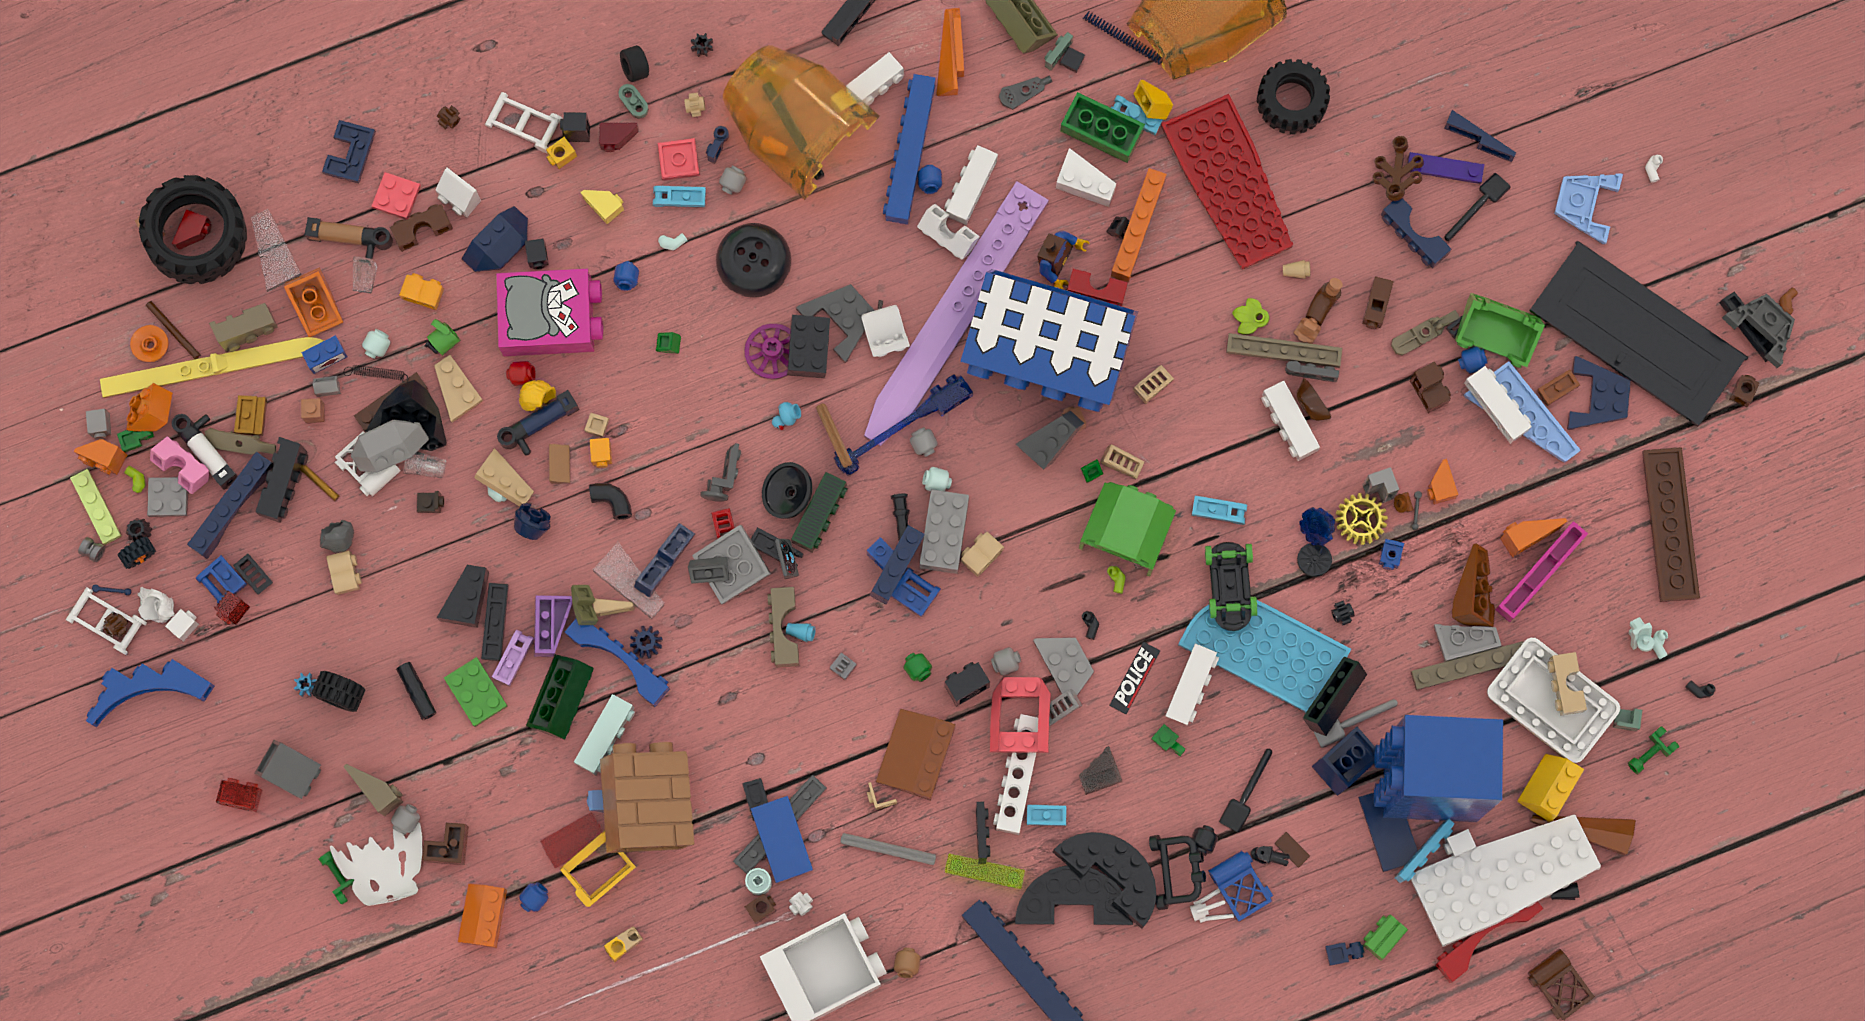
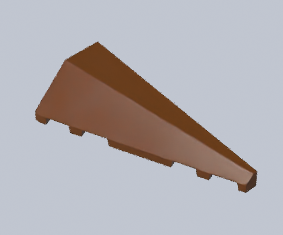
M1532 815L1530 822L1538 825L1550 823L1539 815ZM1557 816L1553 821L1565 818L1566 816ZM1577 817L1589 843L1624 856L1628 854L1634 836L1636 820Z

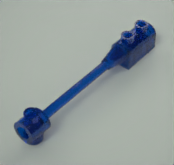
M955 374L951 375L946 379L947 384L941 388L940 385H936L930 390L931 395L915 412L855 451L847 448L846 450L852 461L851 466L844 468L835 451L834 454L836 456L833 459L836 465L847 476L855 473L860 468L858 457L918 418L925 417L935 411H938L942 417L973 397V391L961 375L958 377Z

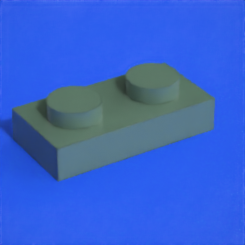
M1067 32L1064 37L1061 35L1055 43V49L1053 51L1049 50L1044 58L1047 69L1051 71L1067 48L1073 43V35Z

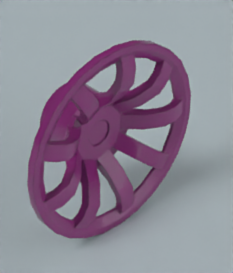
M762 325L754 330L746 341L745 358L747 364L754 373L763 378L778 379L787 376V370L778 373L777 367L778 359L788 367V361L784 358L783 353H789V349L784 348V345L789 343L790 336L782 341L778 340L780 330L790 334V329L784 325ZM776 328L774 337L768 338L765 329ZM760 332L764 343H757L752 340ZM750 345L761 349L759 353L749 356ZM764 357L761 366L757 369L752 361ZM769 360L772 361L774 374L763 372Z

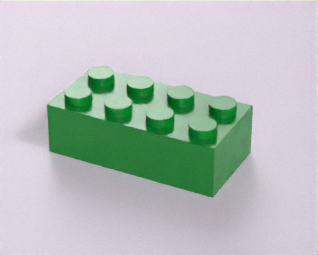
M1077 92L1061 123L1060 131L1128 163L1144 132L1145 124Z

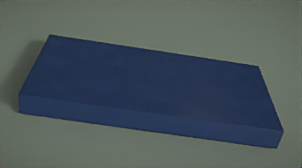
M1374 793L1358 797L1382 871L1386 872L1405 866L1418 852L1408 821L1402 818H1383V807H1374Z

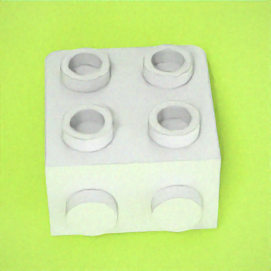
M897 305L865 313L861 316L873 357H882L889 352L902 351L910 346Z

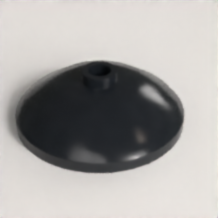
M785 462L773 468L765 478L762 487V501L765 509L772 516L779 519H790L799 515L808 505L812 495V480L808 471L803 466L793 462Z

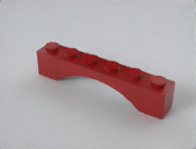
M1537 901L1530 907L1520 910L1498 924L1470 935L1464 941L1462 939L1458 940L1452 945L1454 949L1450 953L1445 951L1437 957L1438 962L1435 966L1448 982L1452 983L1468 970L1474 949L1487 933L1504 924L1527 922L1544 908Z

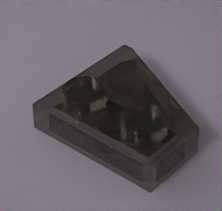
M1109 746L1079 775L1085 795L1122 782Z

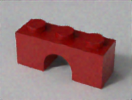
M1077 269L1072 270L1067 291L1118 306L1123 305L1128 282L1109 278L1108 285L1102 290H1097L1090 285L1091 273Z

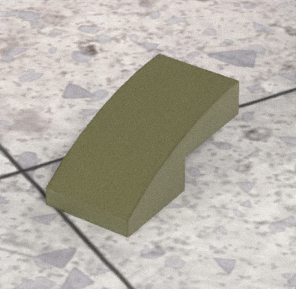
M572 585V603L578 624L595 625L598 622V618L592 606L595 598L590 586Z

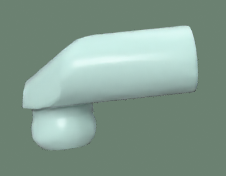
M683 233L675 239L665 235L660 236L658 239L660 246L668 250H676L688 241Z

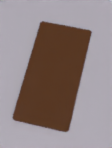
M1287 832L1275 842V845L1284 854L1290 855L1289 859L1298 868L1310 857Z

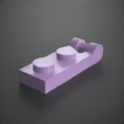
M516 630L492 678L510 686L529 648L534 642V637L530 635L527 637L521 631ZM518 641L524 643L522 648L516 646Z

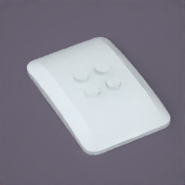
M1528 638L1491 683L1487 690L1488 697L1561 756L1574 763H1578L1584 759L1619 714L1620 705L1617 700L1579 671L1577 674L1567 676L1566 685L1572 691L1583 690L1587 710L1582 713L1560 716V712L1555 707V700H1557L1556 692H1553L1551 687L1553 676L1552 673H1549L1547 662L1550 661L1549 658L1558 654L1540 640Z

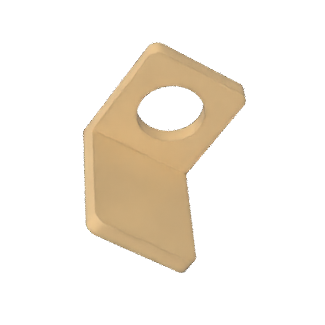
M871 782L868 783L870 792H867L870 803H874L876 810L897 804L896 799L877 804Z

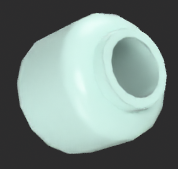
M378 329L369 331L362 343V347L366 350L365 354L374 359L376 356L383 357L391 343L388 339L389 335Z
M936 467L926 470L922 479V484L925 485V489L931 491V489L945 491L950 488L952 478H949V472Z

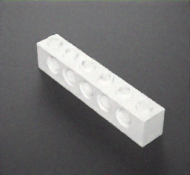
M1021 714L1020 719L1016 718L1013 730H1017V732H1038V718ZM1012 753V757H1007L1005 768H1009L1007 776H1003L1001 787H1005L1003 795H999L997 806H1001L1000 813H995L993 825H997V831L1019 835L1036 753H1027L1028 756L1025 760L1018 759L1017 753ZM1019 769L1023 772V777L1016 779L1013 777L1012 772ZM1015 788L1019 791V796L1011 798L1008 791ZM1011 807L1015 810V815L1007 817L1004 814V810Z

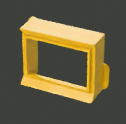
M605 830L560 868L561 872L577 889L575 894L586 907H590L636 868L624 852H619L618 854L627 864L590 896L570 874L571 870L606 842Z

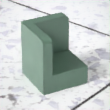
M1620 709L1619 714L1614 719L1613 728L1638 731L1641 726L1642 710L1633 709L1630 711Z

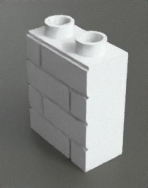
M844 913L760 956L791 1021H815L881 987L878 978L887 974L877 952L868 957L866 956L860 942L868 939L869 936L859 917L849 921Z

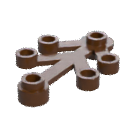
M1397 136L1392 142L1396 151L1394 168L1386 162L1385 157L1378 156L1375 158L1376 167L1383 169L1393 178L1391 184L1385 179L1382 172L1373 174L1374 183L1377 185L1381 184L1386 189V196L1391 201L1402 199L1405 195V190L1413 183L1419 184L1422 181L1421 173L1413 171L1410 177L1401 183V178L1411 170L1421 168L1424 165L1423 157L1416 155L1412 158V161L1402 168L1404 152L1409 146L1407 138L1404 136Z

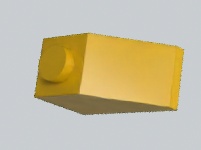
M1140 80L1133 95L1146 117L1167 119L1173 107V103L1167 93L1145 80Z

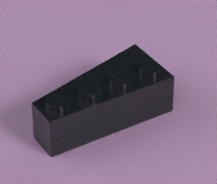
M279 437L277 444H280V448L277 453L274 452L273 454L274 467L267 473L266 484L268 486L262 489L256 513L261 517L281 523L282 518L285 519L287 516V505L294 497L295 484L299 483L301 479V465L305 466L308 461V452L301 444Z

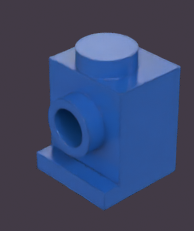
M1385 539L1378 564L1383 565L1384 569H1397L1405 543ZM1394 552L1395 557H1390L1388 553Z

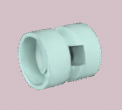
M754 868L746 875L745 883L752 894L761 896L768 893L771 889L772 879L764 869Z

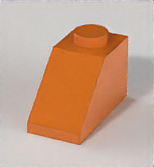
M1447 459L1442 460L1428 486L1429 489H1427L1428 498L1433 501L1434 505L1456 499L1459 495Z

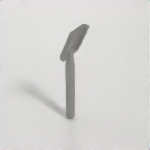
M1395 699L1351 717L1342 723L1337 719L1327 736L1316 732L1314 734L1321 748H1324L1345 737L1344 728L1394 708L1398 702Z

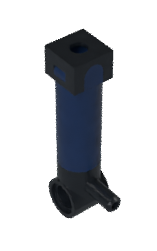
M566 390L559 394L554 401L513 425L501 428L497 434V439L505 449H513L518 444L524 455L527 456L531 453V450L524 439L565 415L570 416L580 409L569 390ZM512 435L511 441H503L504 436Z

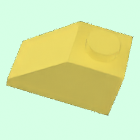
M583 190L580 192L582 198L606 224L610 223L624 211L622 205L624 202L617 194L613 195L610 191Z

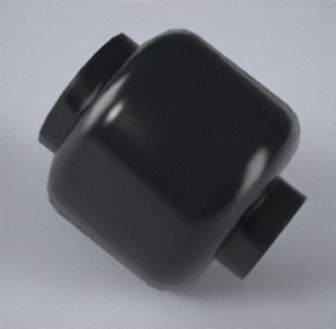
M1207 825L1195 828L1191 837L1196 842L1198 851H1202L1204 856L1214 851L1218 840L1214 829Z

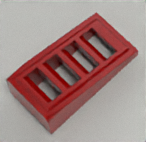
M730 508L711 513L717 539L721 537V533L729 532L735 528ZM728 516V519L717 521V518ZM730 523L729 527L719 529L720 525Z

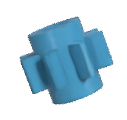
M300 673L301 677L294 679L297 683L294 690H301L299 695L302 697L305 693L311 697V692L317 679L311 680V673L307 677ZM308 682L310 684L309 687L302 686L303 683Z

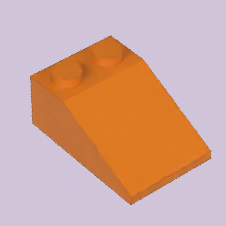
M320 267L285 282L284 288L308 337L343 323L341 314Z
M1566 518L1522 521L1519 524L1514 522L1506 527L1500 539L1513 558L1560 530L1568 521Z

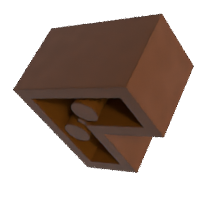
M1435 361L1415 371L1410 379V383L1428 413L1446 405L1451 399L1448 387L1442 384L1444 371L1440 365L1437 366Z
M446 822L444 842L424 840L422 860L429 863L465 865L469 826L461 823Z

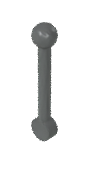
M1417 491L1414 494L1416 502L1414 522L1411 525V528L1413 530H1417L1419 528L1417 521L1419 500L1422 497V493L1420 491Z

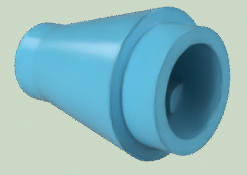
M787 624L786 634L805 642L813 641L815 626L811 624Z

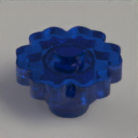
M1314 507L1302 513L1303 519L1299 521L1300 530L1303 534H1306L1305 538L1312 545L1319 544L1323 546L1333 539L1332 533L1335 532V519L1331 514L1322 508L1315 509Z

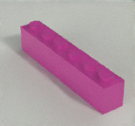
M1573 521L1495 610L1508 622H1511L1588 533Z

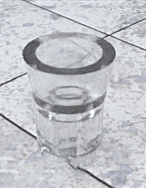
M417 451L412 457L405 460L403 473L443 478L447 461Z

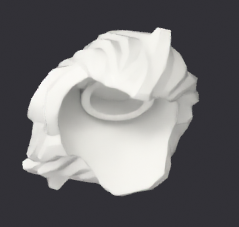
M140 588L138 593L140 607L138 611L142 619L166 623L167 620L175 615L172 598L152 588Z

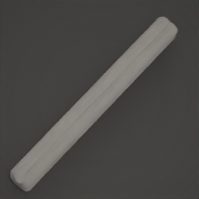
M843 833L841 836V843L930 865L935 864V854Z

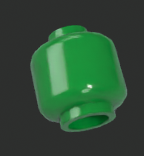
M911 653L905 658L906 663L903 668L913 681L922 682L932 674V665L923 653Z

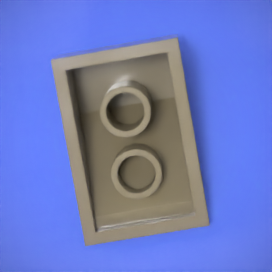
M348 764L343 766L375 809L383 816H386L403 803L400 798L403 796L402 793L393 784L390 786L386 782Z

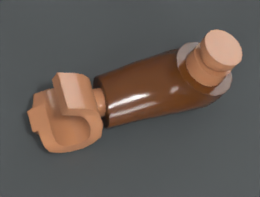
M1338 278L1330 279L1329 282L1325 283L1317 291L1309 306L1306 317L1302 318L1294 331V334L1302 342L1313 344L1327 314L1340 298L1343 284Z

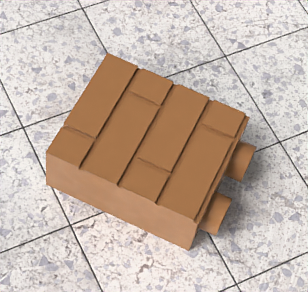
M672 742L649 744L650 752L637 753L635 743L613 745V754L600 759L607 853L681 850L694 845L686 751L673 752Z

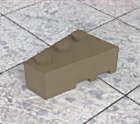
M265 303L243 310V314L235 318L229 315L224 322L216 324L213 321L209 323L218 343L226 352H233L239 349L240 345L252 343L257 340V337L263 334H271L274 332V329L278 328L269 307Z

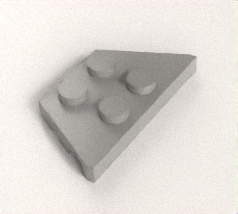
M1034 639L1033 642L1061 694L1069 689H1073L1077 696L1094 673L1077 639ZM1065 698L1067 703L1071 705L1072 703L1070 702L1069 698Z

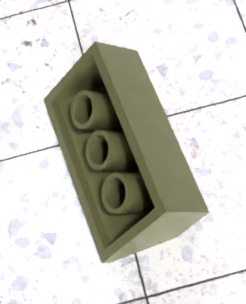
M986 0V4L991 7L996 14V18L1003 24L1008 35L1013 38L1018 49L1023 54L1035 51L1058 35L1034 0Z

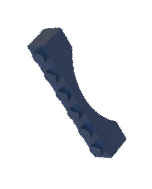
M256 452L187 545L208 559L218 546L226 528L238 510L265 483L268 471L274 467L273 463Z

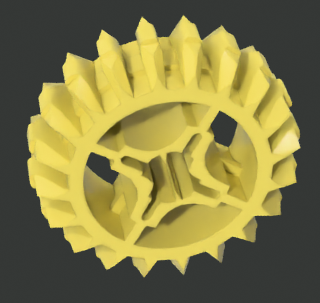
M1359 493L1357 499L1354 495H1351L1350 500L1344 499L1345 505H1339L1341 510H1337L1336 515L1340 517L1336 518L1335 522L1341 523L1337 526V530L1343 529L1340 535L1344 536L1347 534V541L1352 537L1354 538L1353 544H1357L1358 540H1360L1361 545H1364L1365 539L1371 544L1372 537L1378 540V534L1382 535L1384 533L1382 528H1386L1387 524L1382 521L1387 520L1388 517L1381 515L1386 512V509H1379L1382 503L1375 504L1376 497L1369 500V494H1366L1363 499L1362 494ZM1364 505L1367 506L1369 509L1362 511L1355 506ZM1348 510L1352 512L1351 515L1353 516V521L1350 525H1348L1346 520ZM1373 513L1376 516V527L1374 529L1369 521V517ZM1367 515L1364 521L1357 522L1359 517ZM1360 527L1364 531H1368V533H1358L1354 529Z

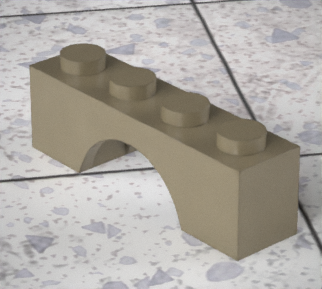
M794 587L771 588V594H767L768 605H772V613H769V624H773V632H770V643H774V651H771V662H775L776 668L799 666L798 645L789 641L782 633V622L785 616L796 609Z

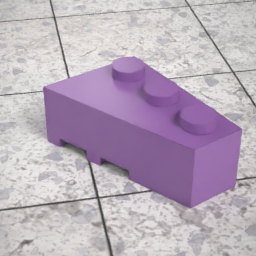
M572 596L535 597L534 657H554L572 606Z

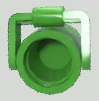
M437 319L432 321L431 325L437 329L429 334L427 338L441 355H444L461 340L447 323H442Z

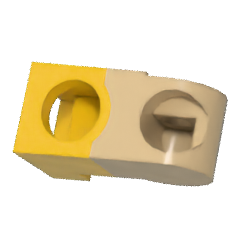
M633 926L604 945V949L615 963L621 956L638 945L643 938Z

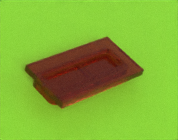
M592 812L540 842L554 868H557L580 852L600 835L602 830Z

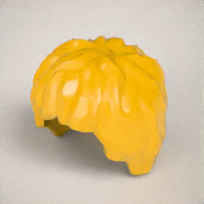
M542 380L527 382L520 390L519 403L523 410L528 412L534 411L536 407H541L542 403L547 404L549 400L556 398V390Z

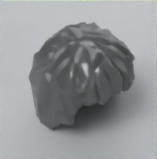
M341 520L340 522L330 523L329 526L321 529L320 547L331 550L334 553L344 552L349 549L354 537L352 524Z

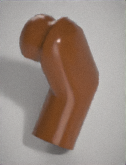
M1793 287L1780 297L1779 300L1782 309L1790 315L1794 311L1792 299L1798 295L1797 290Z

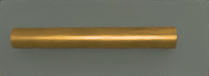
M301 465L300 470L333 501L340 497L307 465Z

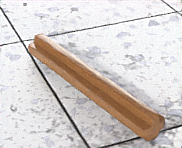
M822 403L816 409L842 466L844 468L851 466L852 461L826 404Z

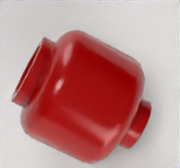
M529 361L512 362L509 369L506 370V377L513 386H523L525 383L535 380L536 370Z

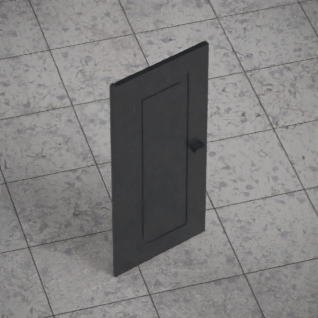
M1576 241L1575 248L1529 311L1698 427L1744 360H1748V356L1590 248Z

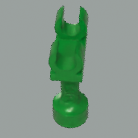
M1663 726L1659 727L1649 736L1655 745L1639 759L1632 758L1627 763L1634 773L1639 774L1644 770L1643 765L1658 753L1659 750L1668 757L1680 747L1676 741L1666 747L1659 739L1667 732Z
M329 851L318 860L322 866L327 865L331 869V872L339 882L340 887L332 892L339 903L344 904L348 899L342 891L352 885L354 879L347 881L342 876L343 874L334 863L332 853Z

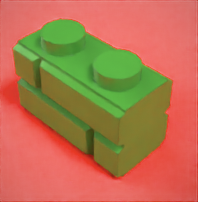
M1383 915L1376 923L1379 927L1374 932L1370 930L1363 938L1366 941L1363 946L1381 961L1408 931L1392 915L1387 917Z

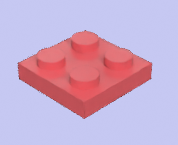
M385 172L374 198L372 208L407 220L421 185Z

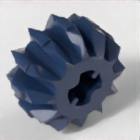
M641 626L642 632L640 633L635 629L634 632L637 637H630L631 640L636 641L632 642L630 647L635 648L634 654L640 652V658H643L645 653H647V657L650 659L651 652L658 655L655 648L662 649V645L658 642L663 641L662 637H657L659 631L653 632L652 626H649L648 631H646L645 626ZM649 638L651 643L644 646L642 641H646Z

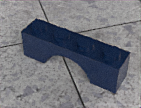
M1403 198L1398 201H1392L1383 209L1381 213L1382 220L1388 226L1391 225L1395 229V233L1400 239L1404 238L1408 243V247L1414 253L1417 252L1421 256V260L1426 266H1430L1433 269L1449 255L1452 249L1440 236L1426 238L1418 235L1410 225V213L1413 208Z
M909 525L907 526L869 596L887 604L925 535L924 533Z

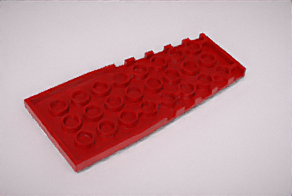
M1229 94L1161 123L1163 132L1186 178L1241 269L1250 267L1293 247V242L1290 240L1288 229L1275 202V196L1262 169L1254 143Z

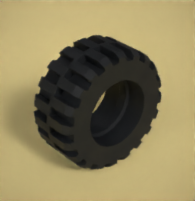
M1286 59L1284 64L1280 61L1275 64L1274 68L1270 67L1267 70L1266 75H1263L1257 92L1258 111L1260 114H1263L1262 119L1265 123L1269 121L1271 128L1275 129L1277 127L1281 133H1285V130L1290 131V134H1296V131H1300L1301 134L1305 133L1308 128L1313 129L1316 127L1317 122L1320 123L1330 101V86L1326 84V76L1320 75L1321 70L1318 67L1314 69L1312 68V63L1307 62V64H1304L1301 59H1297L1296 62H1292V59ZM1287 83L1299 84L1309 92L1311 97L1310 104L1302 110L1286 109L1276 98L1277 89Z

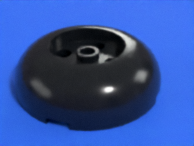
M747 223L732 229L722 239L716 254V267L722 282L731 291L733 290L745 297H762L774 292L784 283L791 269V252L784 237L774 228L760 223ZM758 243L763 244L762 249H756L755 246ZM739 249L745 250V253L743 255H739L737 251ZM762 260H768V266L763 267L761 265ZM748 265L751 268L750 272L743 271V267Z

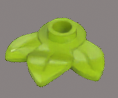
M1248 298L1246 306L1237 307L1232 312L1233 316L1241 322L1238 333L1244 335L1252 334L1258 327L1266 326L1270 319L1268 312L1262 309L1261 303L1253 298ZM1258 315H1263L1261 320L1256 319Z

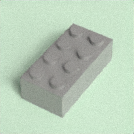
M931 489L920 569L958 574L969 495Z

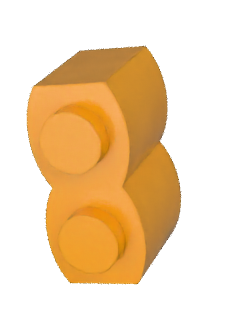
M412 273V275H406L399 296L405 301L437 310L444 288L441 282L430 279V281L423 280L421 275Z

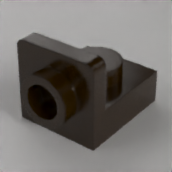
M435 491V493H417L418 513H441V507H444V496H441L439 491Z

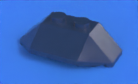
M515 206L499 213L471 241L462 260L474 272L502 269L525 246V241L528 239V218Z

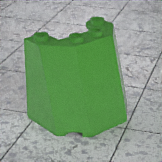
M1104 482L1081 538L1079 549L1083 550L1085 544L1146 567L1149 569L1147 576H1151L1176 510L1173 509V506L1157 499V496L1152 493L1146 492L1144 494L1139 492L1138 488L1131 485L1126 487L1113 482Z

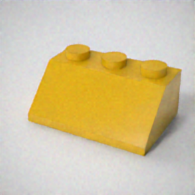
M1545 754L1517 802L1548 822H1552L1559 814L1584 769L1569 759Z

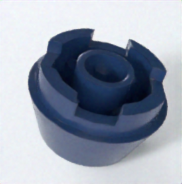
M523 503L515 511L514 530L524 538L538 540L550 529L551 516L542 508L538 511L531 508L532 504Z

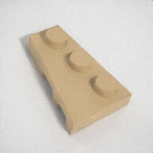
M451 355L434 365L452 423L483 402Z
M495 448L474 477L519 507L521 504L527 503L534 493Z

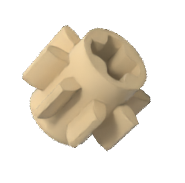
M698 93L689 94V99H685L686 112L691 113L692 117L701 116V111L706 110L704 97H699Z

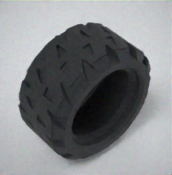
M184 175V178L175 177L162 183V187L154 189L147 197V203L142 207L139 217L141 242L151 262L168 278H174L177 282L186 284L213 282L218 276L221 275L223 277L234 268L236 261L239 262L245 250V242L247 241L245 219L236 198L219 182L208 177L204 179L198 175ZM190 204L209 206L216 210L224 220V229L219 242L210 251L198 256L177 254L170 250L163 242V229L169 216L177 209Z

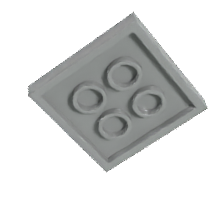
M742 525L737 526L692 555L695 560L727 557L729 580L708 582L721 604H725L771 574Z

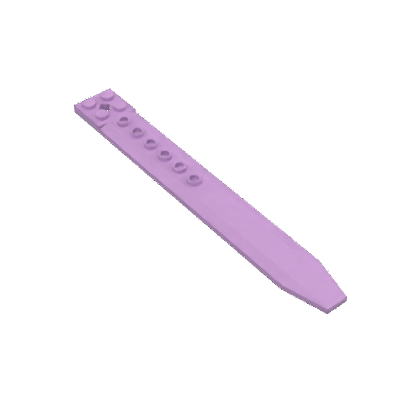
M1016 181L987 229L877 397L864 437L881 446L910 419L971 324L986 272L991 269L1001 272L1005 271L1048 204V199ZM1026 203L1028 209L1020 211L1018 204Z

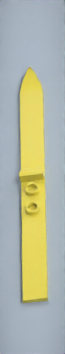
M312 337L298 338L220 355L214 353L210 354V357L100 379L102 396L106 398L140 391L153 383L164 386L303 357L301 352L324 340Z

